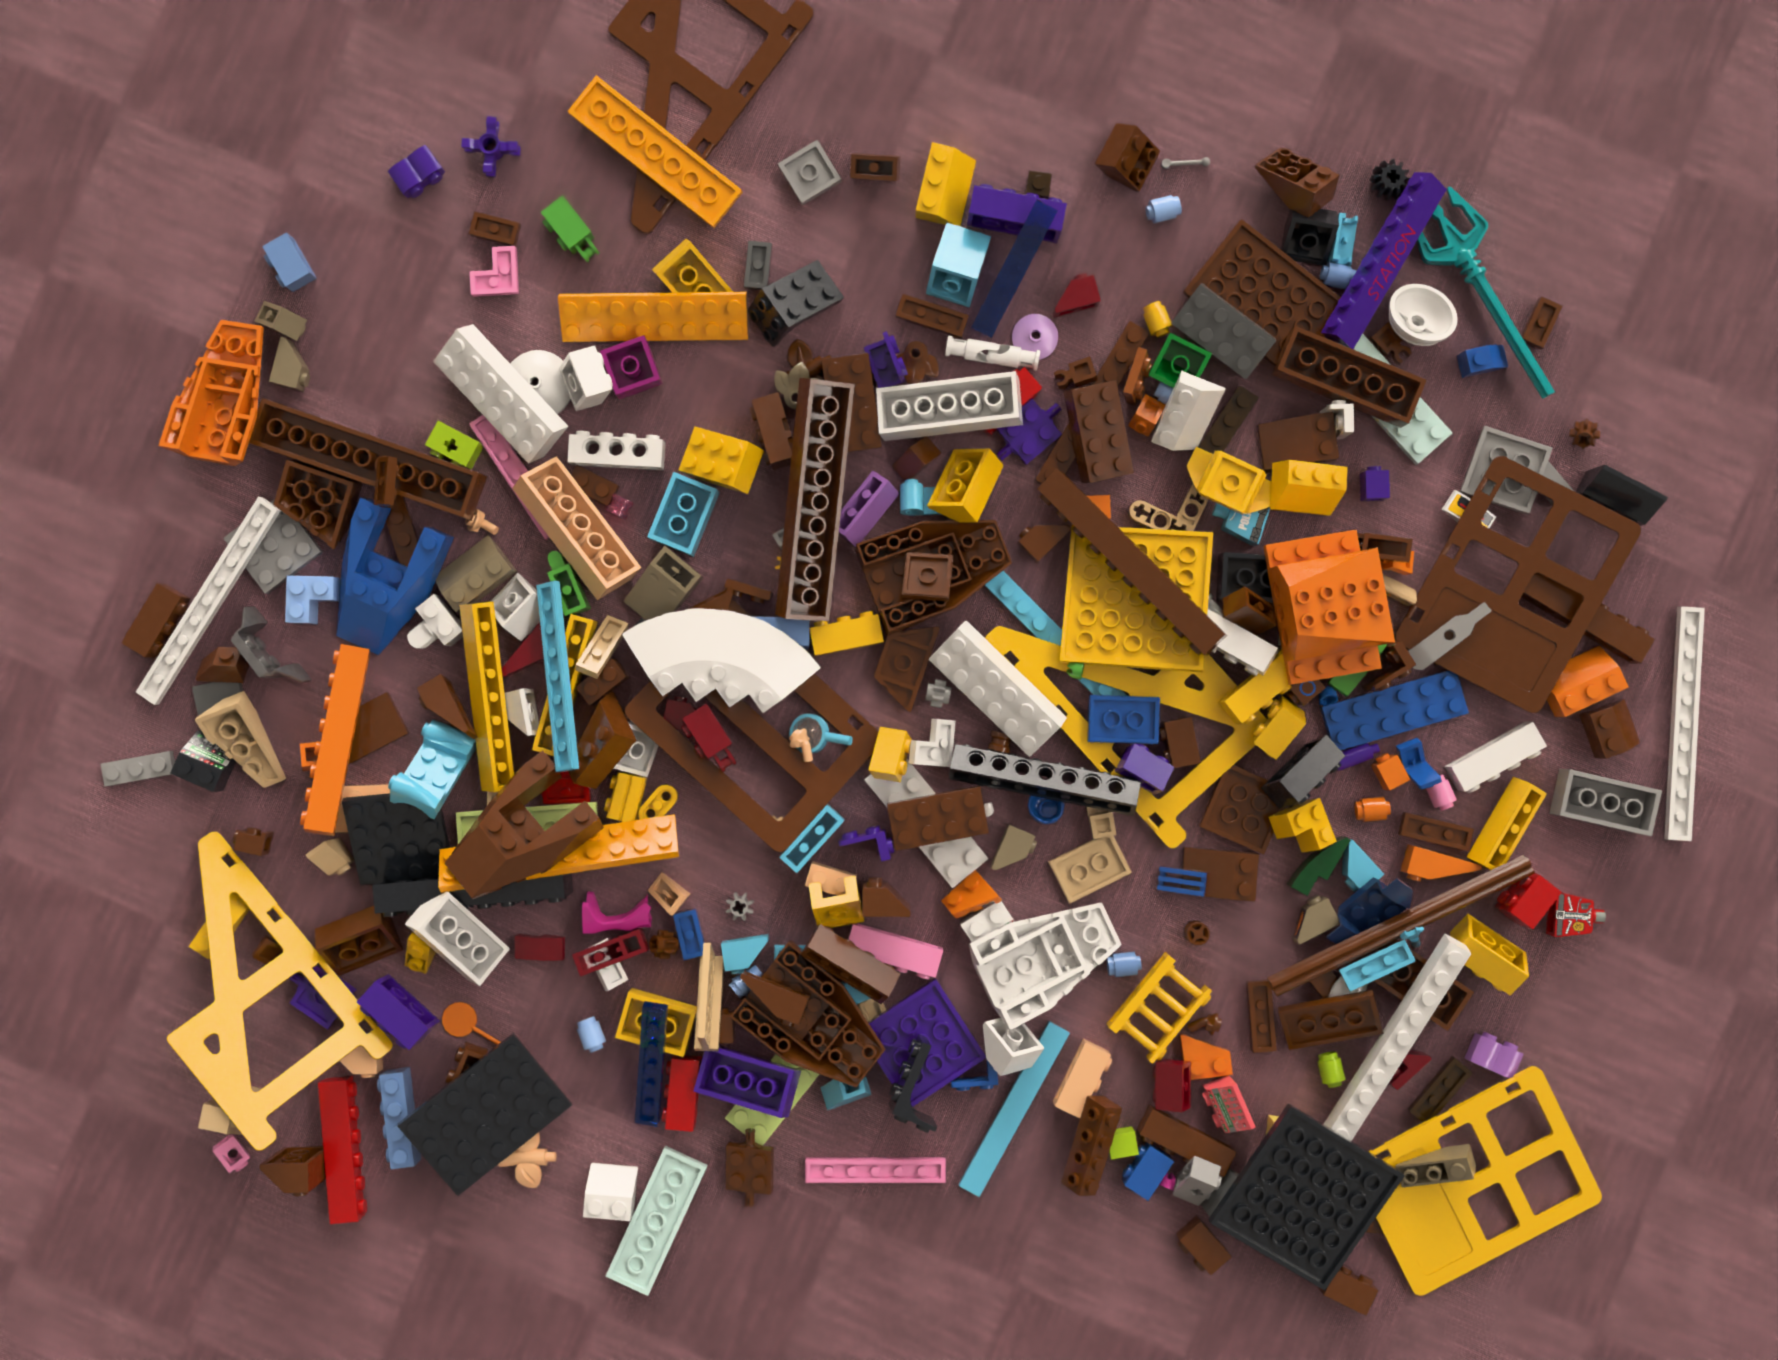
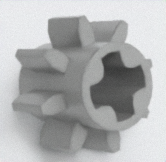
M935 679V684L928 683L925 700L931 701L930 706L942 708V703L949 704L951 687L946 686V681Z
M735 892L734 900H726L730 904V908L726 910V913L732 912L734 914L733 920L737 916H741L743 921H745L746 912L750 914L754 912L749 908L754 903V900L748 901L746 892L743 896H739ZM737 901L741 904L745 903L746 906L743 908V912L740 909L734 908Z

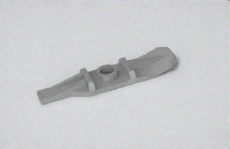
M1483 602L1466 615L1454 616L1410 649L1408 652L1416 663V666L1413 668L1418 670L1425 669L1471 635L1475 623L1491 612L1487 604ZM1446 631L1453 633L1451 640L1445 639L1444 634Z

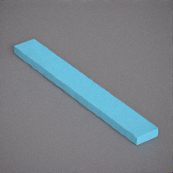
M551 581L536 585L555 770L556 772H565L579 769L560 581Z
M1048 1021L1038 1039L1043 1045L1044 1050L1031 1068L1021 1070L962 1176L959 1182L960 1187L980 1197L1070 1034L1069 1031Z

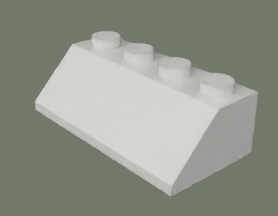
M447 891L420 905L405 923L410 930L464 978L478 986L484 982L510 950L505 943Z

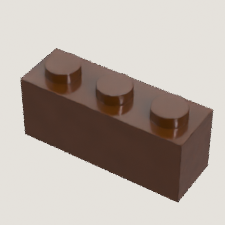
M156 583L121 644L143 657L155 658L164 648L163 643L167 636L174 632L176 628L175 623L179 616L186 612L188 608L187 603L190 598L167 584Z

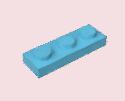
M1404 939L1343 967L1339 971L1351 992L1416 960Z

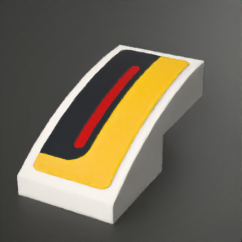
M1454 490L1441 510L1458 522L1470 498ZM1487 510L1481 520L1482 525L1490 528L1496 516Z

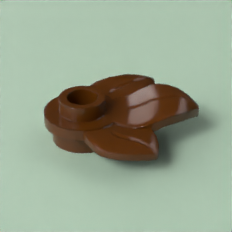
M920 341L910 342L906 346L905 352L897 356V359L902 357L908 375L904 377L908 384L921 383L925 375L934 378L938 377V361L928 353L924 343ZM914 348H917L920 351V355L918 357H914L912 355V350Z

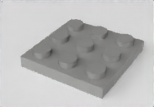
M1483 426L1460 493L1472 497L1490 463L1498 456H1505L1543 475L1553 448ZM1505 478L1491 503L1528 515L1537 492L1509 478ZM1488 480L1482 492L1489 495L1495 483Z
M281 511L245 568L263 592L269 594L287 580V575L293 576L321 555L323 551L302 524ZM240 526L223 538L227 544H229Z

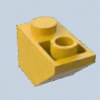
M414 932L408 938L404 966L412 971L426 974L435 951Z

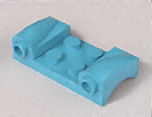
M432 720L430 723L426 722L421 731V735L424 736L423 744L404 774L400 772L397 776L393 775L389 781L388 788L390 789V802L413 805L426 813L430 818L435 819L476 750V740L457 728Z

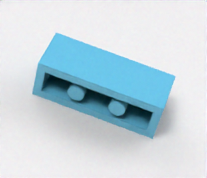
M827 804L779 858L797 873L845 819Z

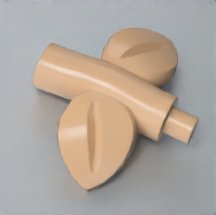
M538 1132L498 1165L499 1167L517 1165L515 1168V1178L525 1187L537 1188L542 1177L539 1165L555 1162L557 1155L556 1152H548L547 1149L538 1148L540 1143V1134Z

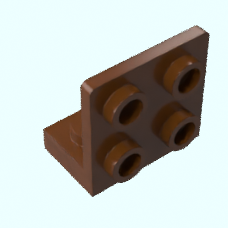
M1402 641L1387 644L1382 656L1386 663L1393 667L1362 686L1364 690H1372L1373 692L1379 690L1380 692L1392 685L1391 680L1396 678L1402 679L1412 672L1411 668L1416 666V663Z

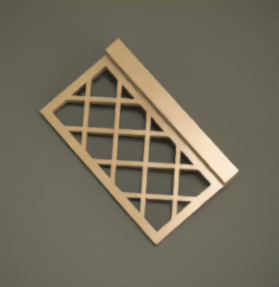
M703 943V956H700L695 1051H719L724 962L723 956H715L711 943Z

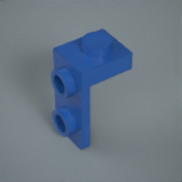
M1418 738L1396 745L1400 761L1409 778L1419 789L1431 788L1435 784L1442 782L1441 776L1426 762L1422 742Z
M986 1059L987 1076L955 1078L951 1081V1088H956L957 1091L970 1090V1087L979 1086V1089H992L993 1085H998V1073Z

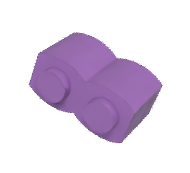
M1483 1032L1482 1035L1475 1033L1465 1059L1507 1078L1513 1077L1524 1055L1517 1051L1518 1046L1504 1041L1502 1045L1496 1042V1036L1487 1032Z

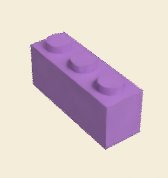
M872 471L842 508L839 536L856 547V544L862 542L900 493L887 479Z

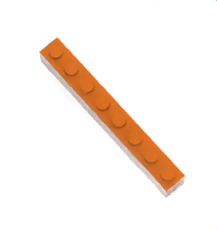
M340 644L339 651L335 650L333 664H336L335 673H330L328 687H332L330 696L326 695L324 701V709L327 710L326 719L321 718L319 732L323 733L321 742H316L314 755L318 756L316 765L312 764L310 770V778L313 779L312 788L307 787L305 802H309L307 811H302L300 825H304L303 829L305 832L335 836L370 658V649Z

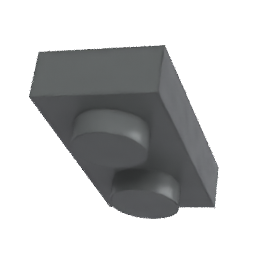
M748 241L744 280L745 289L761 290L768 286L772 243Z

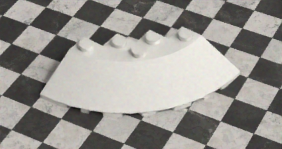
M694 608L669 612L641 622L622 633L647 676L662 696L683 683L696 702L714 689L719 692L729 707L749 694L762 713H764L821 668L801 645L783 631L778 630L763 620L735 613L734 611Z

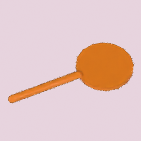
M455 1002L444 1010L442 1024L450 1035L464 1037L474 1031L496 1045L501 1043L499 1040L475 1027L477 1014L469 1004Z

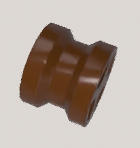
M991 730L992 740L988 744L987 749L1010 753L1011 748L1009 745L1012 740L1005 733Z
M1192 920L1185 925L1184 936L1190 943L1201 946L1209 940L1210 931L1204 923Z

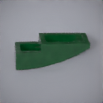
M1340 836L1336 838L1337 842L1321 850L1314 851L1295 870L1286 885L1308 896L1318 877L1328 880L1348 846L1350 839Z

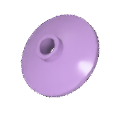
M1030 314L1024 316L1016 323L1013 329V346L1033 352L1040 350L1039 360L1048 357L1057 346V328L1044 315ZM1033 332H1038L1040 334V338L1034 339L1032 338L1031 334Z

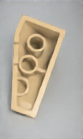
M245 691L222 699L196 717L195 721L206 739L224 750L225 755L229 759L233 758L243 767V771L263 788L286 779L257 711Z

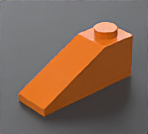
M1408 844L1400 871L1408 873L1406 878L1421 882V878L1430 880L1479 871L1482 869V865Z

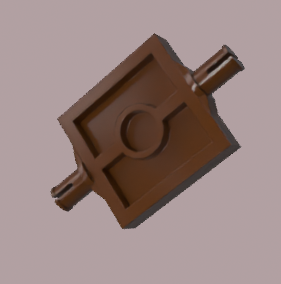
M751 1128L745 1130V1142H728L726 1145V1190L745 1193V1206L753 1207L755 1205L754 1194L771 1195L773 1192L774 1147L755 1143V1129L752 1128L751 1130Z

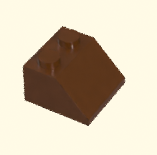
M1625 699L1579 714L1595 758L1607 759L1627 752L1640 743Z

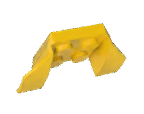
M1195 447L1186 467L1199 495L1242 515L1270 507L1271 481L1265 479L1267 474L1263 470L1225 452L1215 451L1211 454Z

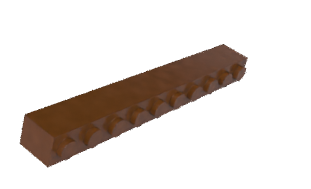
M1056 469L1037 488L1042 493L1039 497L1048 506L1053 504L1058 509L1056 514L1065 523L1069 520L1074 525L1072 530L1081 539L1085 536L1091 542L1088 546L1097 555L1102 553L1107 558L1105 563L1113 571L1118 569L1124 575L1121 579L1130 588L1135 586L1140 591L1138 596L1146 604L1149 605L1152 602L1158 608L1155 613L1162 620L1166 621L1169 619L1174 624L1172 630L1179 637L1183 638L1186 636L1191 641L1189 646L1198 655L1201 653L1208 655L1228 636L1062 471Z

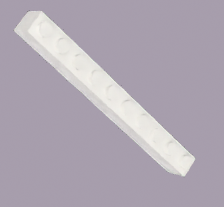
M1447 934L1443 935L1385 1026L1384 1034H1380L1324 1122V1125L1352 1141L1470 957L1471 952L1465 944Z

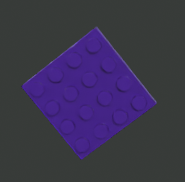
M936 978L869 1021L870 1026L886 1048L877 1062L891 1084L897 1083L900 1078L898 1071L902 1061H907L910 1053L907 1050L911 1040L916 1039L918 1034H920L930 1042V1051L911 1093L910 1101L912 1106H915L986 1059V1055Z

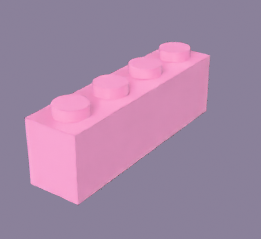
M860 923L852 925L849 940L863 951L872 953L882 963L893 965L896 971L907 973L910 970L917 972L916 976L920 978L930 979V976L936 978L943 954V947Z

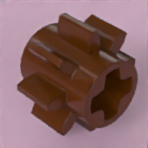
M1587 418L1581 422L1575 421L1574 429H1570L1569 437H1574L1572 445L1582 447V449L1590 445L1594 447L1596 439H1600L1601 431L1597 430L1598 423L1588 421Z
M658 930L657 935H653L650 938L649 948L654 953V957L670 959V954L677 952L679 944L677 937L673 936V932Z

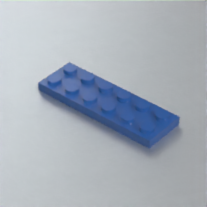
M1449 670L1391 686L1380 692L1378 690L1320 707L1328 737L1340 750L1469 713L1459 677Z

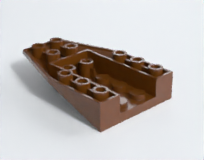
M955 520L921 521L856 544L855 547L856 555L887 636L955 609L1012 564L996 520H978L977 523L957 522ZM906 552L953 555L949 601L902 598Z
M790 940L762 977L811 995L801 1023L799 1025L794 1024V1027L781 1023V1019L776 1017L752 990L730 1017L784 1061L857 1087L886 1048L846 987L828 971L801 955L803 949Z

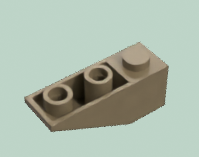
M1470 1144L1444 1147L1396 1164L1395 1167L1405 1175L1401 1181L1403 1188L1472 1180L1475 1175L1476 1163Z

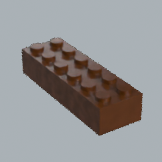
M1297 326L1289 331L1271 374L1334 401L1346 400V404H1354V409L1400 428L1410 423L1427 381L1424 378Z

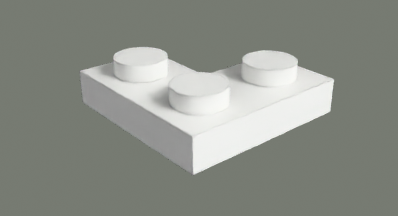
M931 719L930 742L911 740L909 764L950 767L956 721Z

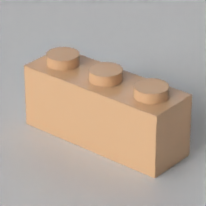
M1084 1038L1082 1039L1053 1099L1055 1107L1078 1118L1081 1117L1087 1096H1091L1093 1092L1096 1093L1099 1090L1102 1082L1100 1077L1103 1071L1107 1072L1111 1065L1112 1059L1108 1050Z

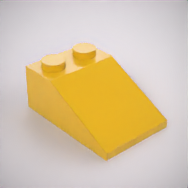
M687 238L652 269L672 293L733 292Z

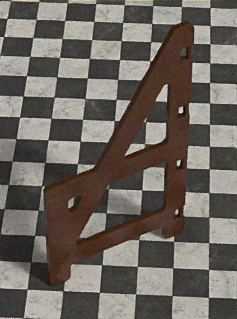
M628 0L610 24L608 30L612 36L650 63L644 113L665 130L673 84L680 85L712 110L686 145L706 161L712 150L718 145L791 48L800 33L803 32L812 20L814 11L804 1H795L789 10L782 14L764 0H723L768 34L767 39L728 89L717 84L676 53L682 0ZM650 14L656 16L652 32H648L641 27ZM790 26L793 29H795V31L791 35V37L788 40H786V38L782 35ZM748 83L753 87L744 97L740 91ZM705 140L710 144L701 154L697 148ZM637 169L631 222L642 233L649 234L655 229L664 217L663 215L676 201V198ZM663 197L667 202L658 211L654 206Z

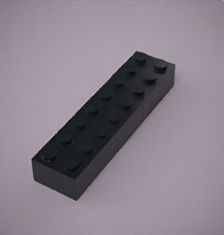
M572 873L523 880L518 883L513 882L502 886L500 890L476 899H472L465 889L450 891L449 893L466 909L474 907V905H477V909L491 908L497 905V903H501V907L515 906L520 901H524L525 905H532L544 901L543 899H548V903L562 902L564 899H567L568 895L573 893ZM439 878L399 880L390 883L383 881L372 885L375 914L383 913V917L397 916L400 913H404V911H406V915H413L420 905L443 894L438 887Z

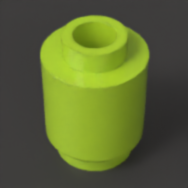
M1336 1051L1319 1054L1317 1063L1322 1084H1327L1328 1088L1341 1086L1342 1081L1346 1080L1341 1057H1338Z

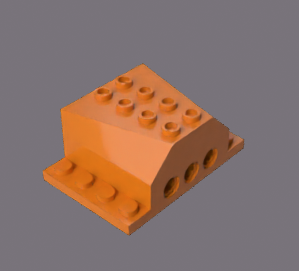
M1357 529L1264 545L1288 685L1382 669L1378 645L1395 643L1378 547L1360 551Z

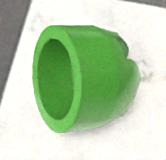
M1069 663L1067 667L1070 669H1067V674L1074 679L1081 680L1084 663Z

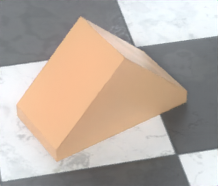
M662 872L647 890L672 916L690 895L688 891Z

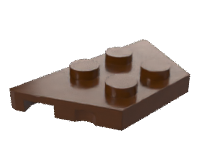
M940 627L899 631L887 637L874 678L908 712L912 711Z

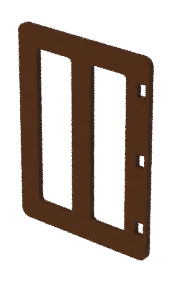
M731 600L728 611L752 617L738 603ZM814 673L793 691L841 735L852 736L853 738L852 744L848 746L827 771L823 772L811 761L804 762L803 754L796 748H791L789 746L790 742L742 699L729 707L716 689L704 696L705 699L805 788L806 794L781 821H777L724 772L722 773L713 762L707 761L705 757L700 758L693 747L694 745L657 713V706L671 691L662 696L650 680L625 708L626 717L775 852L785 851L873 754L879 733L876 728ZM851 715L863 725L858 730L847 722Z

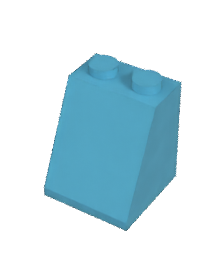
M946 223L932 264L926 294L970 307L991 236Z

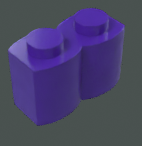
M424 145L412 152L407 158L392 166L388 173L404 196L416 198L423 193V189L427 185H434L440 182L445 171L431 150Z

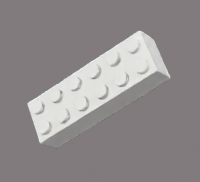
M473 324L456 329L433 362L528 464L543 458L568 428V425Z
M1016 371L876 388L879 435L884 441L1023 425L1020 380Z
M967 621L929 658L956 687L1029 757L1067 719L1053 703Z

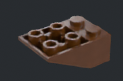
M1281 147L1255 165V169L1289 209L1308 218L1333 200L1340 176L1327 167L1315 164L1310 159L1292 153L1291 150Z

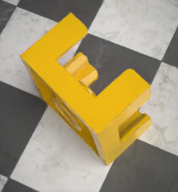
M856 876L845 877L846 894L823 898L820 882L809 884L811 905L817 927L821 924L833 928L864 922Z

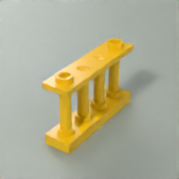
M1164 952L1106 1023L1116 1034L1119 1030H1125L1150 1052L1146 1057L1152 1064L1155 1060L1159 1061L1163 1058L1167 1051L1165 1048L1200 1005L1203 1007L1208 1003L1211 998L1210 993L1212 992L1205 984L1201 989L1197 988L1174 969L1175 966L1173 964L1176 960L1166 952ZM1163 976L1171 977L1194 996L1186 1008L1159 987L1160 984L1158 982ZM1149 993L1156 995L1179 1014L1171 1026L1145 1005L1144 999ZM1134 1012L1141 1013L1164 1032V1035L1156 1044L1130 1023L1129 1018Z

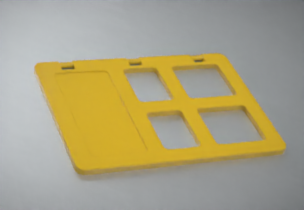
M1530 1066L1506 1081L1499 1082L1455 1105L1441 1115L1434 1116L1390 1139L1378 1148L1369 1150L1375 1156L1388 1150L1390 1155L1382 1160L1395 1167L1396 1164L1441 1149L1438 1142L1441 1136L1466 1123H1470L1489 1161L1488 1166L1476 1172L1472 1180L1403 1188L1400 1182L1377 1215L1376 1220L1411 1290L1416 1295L1423 1296L1586 1211L1601 1201V1191L1543 1071L1538 1067ZM1517 1082L1519 1088L1507 1093L1505 1088ZM1532 1090L1550 1126L1551 1132L1526 1147L1505 1156L1486 1114L1513 1098ZM1452 1116L1454 1122L1443 1127L1441 1121ZM1561 1150L1580 1191L1578 1194L1544 1212L1534 1215L1515 1175L1523 1168ZM1495 1183H1499L1518 1224L1504 1233L1486 1240L1468 1203V1198Z

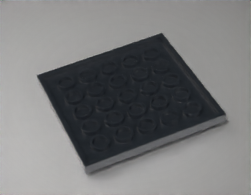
M1288 1103L1208 1220L1215 1227L1319 1288L1326 1290L1405 1175L1402 1171Z

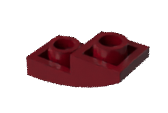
M543 934L541 936L515 935V959L536 961L565 960V937Z

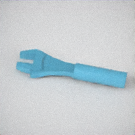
M1415 927L1414 930L1409 932L1404 931L1400 938L1409 939L1411 945L1414 948H1418L1421 945L1419 934L1424 931V928Z

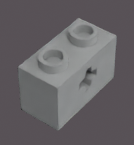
M1194 1156L1177 1174L1173 1195L1199 1206L1205 1199H1209L1214 1190H1218L1222 1177L1219 1176L1221 1166Z

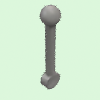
M1204 157L1202 160L1170 161L1166 158L1162 161L1161 165L1164 169H1168L1170 166L1200 164L1206 167L1210 164V159Z

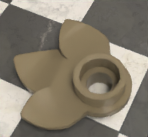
M803 362L796 364L789 375L777 370L774 377L777 391L784 395L786 404L793 409L797 408V402L793 401L791 397L794 393H798L799 379L820 380L818 378H810L808 369Z

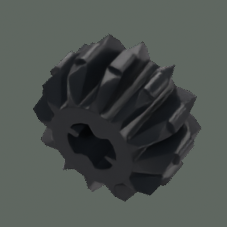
M1391 159L1389 163L1384 160L1379 164V167L1376 166L1372 170L1374 175L1370 177L1369 181L1375 183L1371 190L1379 191L1377 197H1381L1384 194L1387 201L1392 196L1395 199L1401 196L1410 179L1406 177L1410 169L1403 170V162L1396 165L1395 159Z

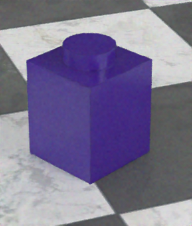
M1381 466L1367 467V471L1360 473V501H1384L1390 498L1389 470H1381Z

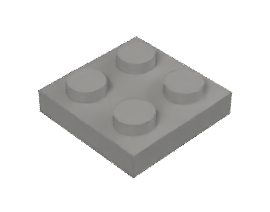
M818 140L778 163L779 169L801 205L806 204L842 182Z

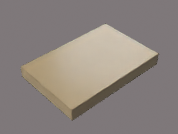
M1114 836L1092 839L1048 861L1069 904L1132 873Z

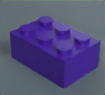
M390 974L376 980L357 1001L360 1005V1010L365 1015L372 1016L378 1022L379 1028L384 1032H390L395 1037V1042L404 1049L410 1050L419 1044L440 1022L435 1015Z

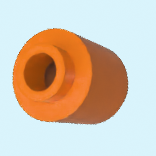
M1384 797L1364 798L1354 803L1356 819L1363 822L1387 820V815H1391L1390 802L1385 801Z

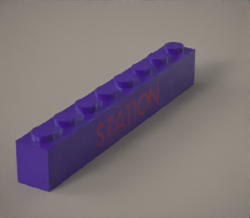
M1414 172L1409 179L1407 186L1385 220L1383 227L1374 239L1355 275L1350 280L1334 311L1326 321L1321 333L1327 339L1351 349L1355 348L1447 190L1432 173Z

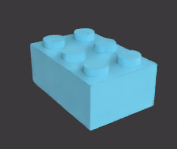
M673 472L647 537L652 541L694 557L720 492L713 487Z

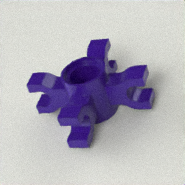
M487 116V130L479 140L462 138L461 147L464 148L465 152H481L485 155L483 173H486V177H496V161L502 158L503 154L521 156V146L518 145V141L504 142L498 139L500 122L497 121L496 117ZM496 143L495 149L492 151L486 150L489 144Z

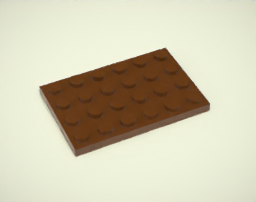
M1243 219L1237 223L1182 292L1190 298L1199 285L1203 283L1275 337L1276 342L1263 357L1274 366L1289 331L1295 326L1325 338L1321 331L1341 298Z

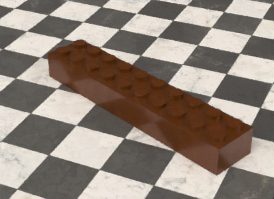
M808 378L799 379L775 615L784 619L829 621L855 384Z
M264 398L261 399L257 410V419L249 441L250 444L373 487L376 484L378 458L395 457L397 458L399 468L395 479L397 495L471 521L487 476L476 471Z

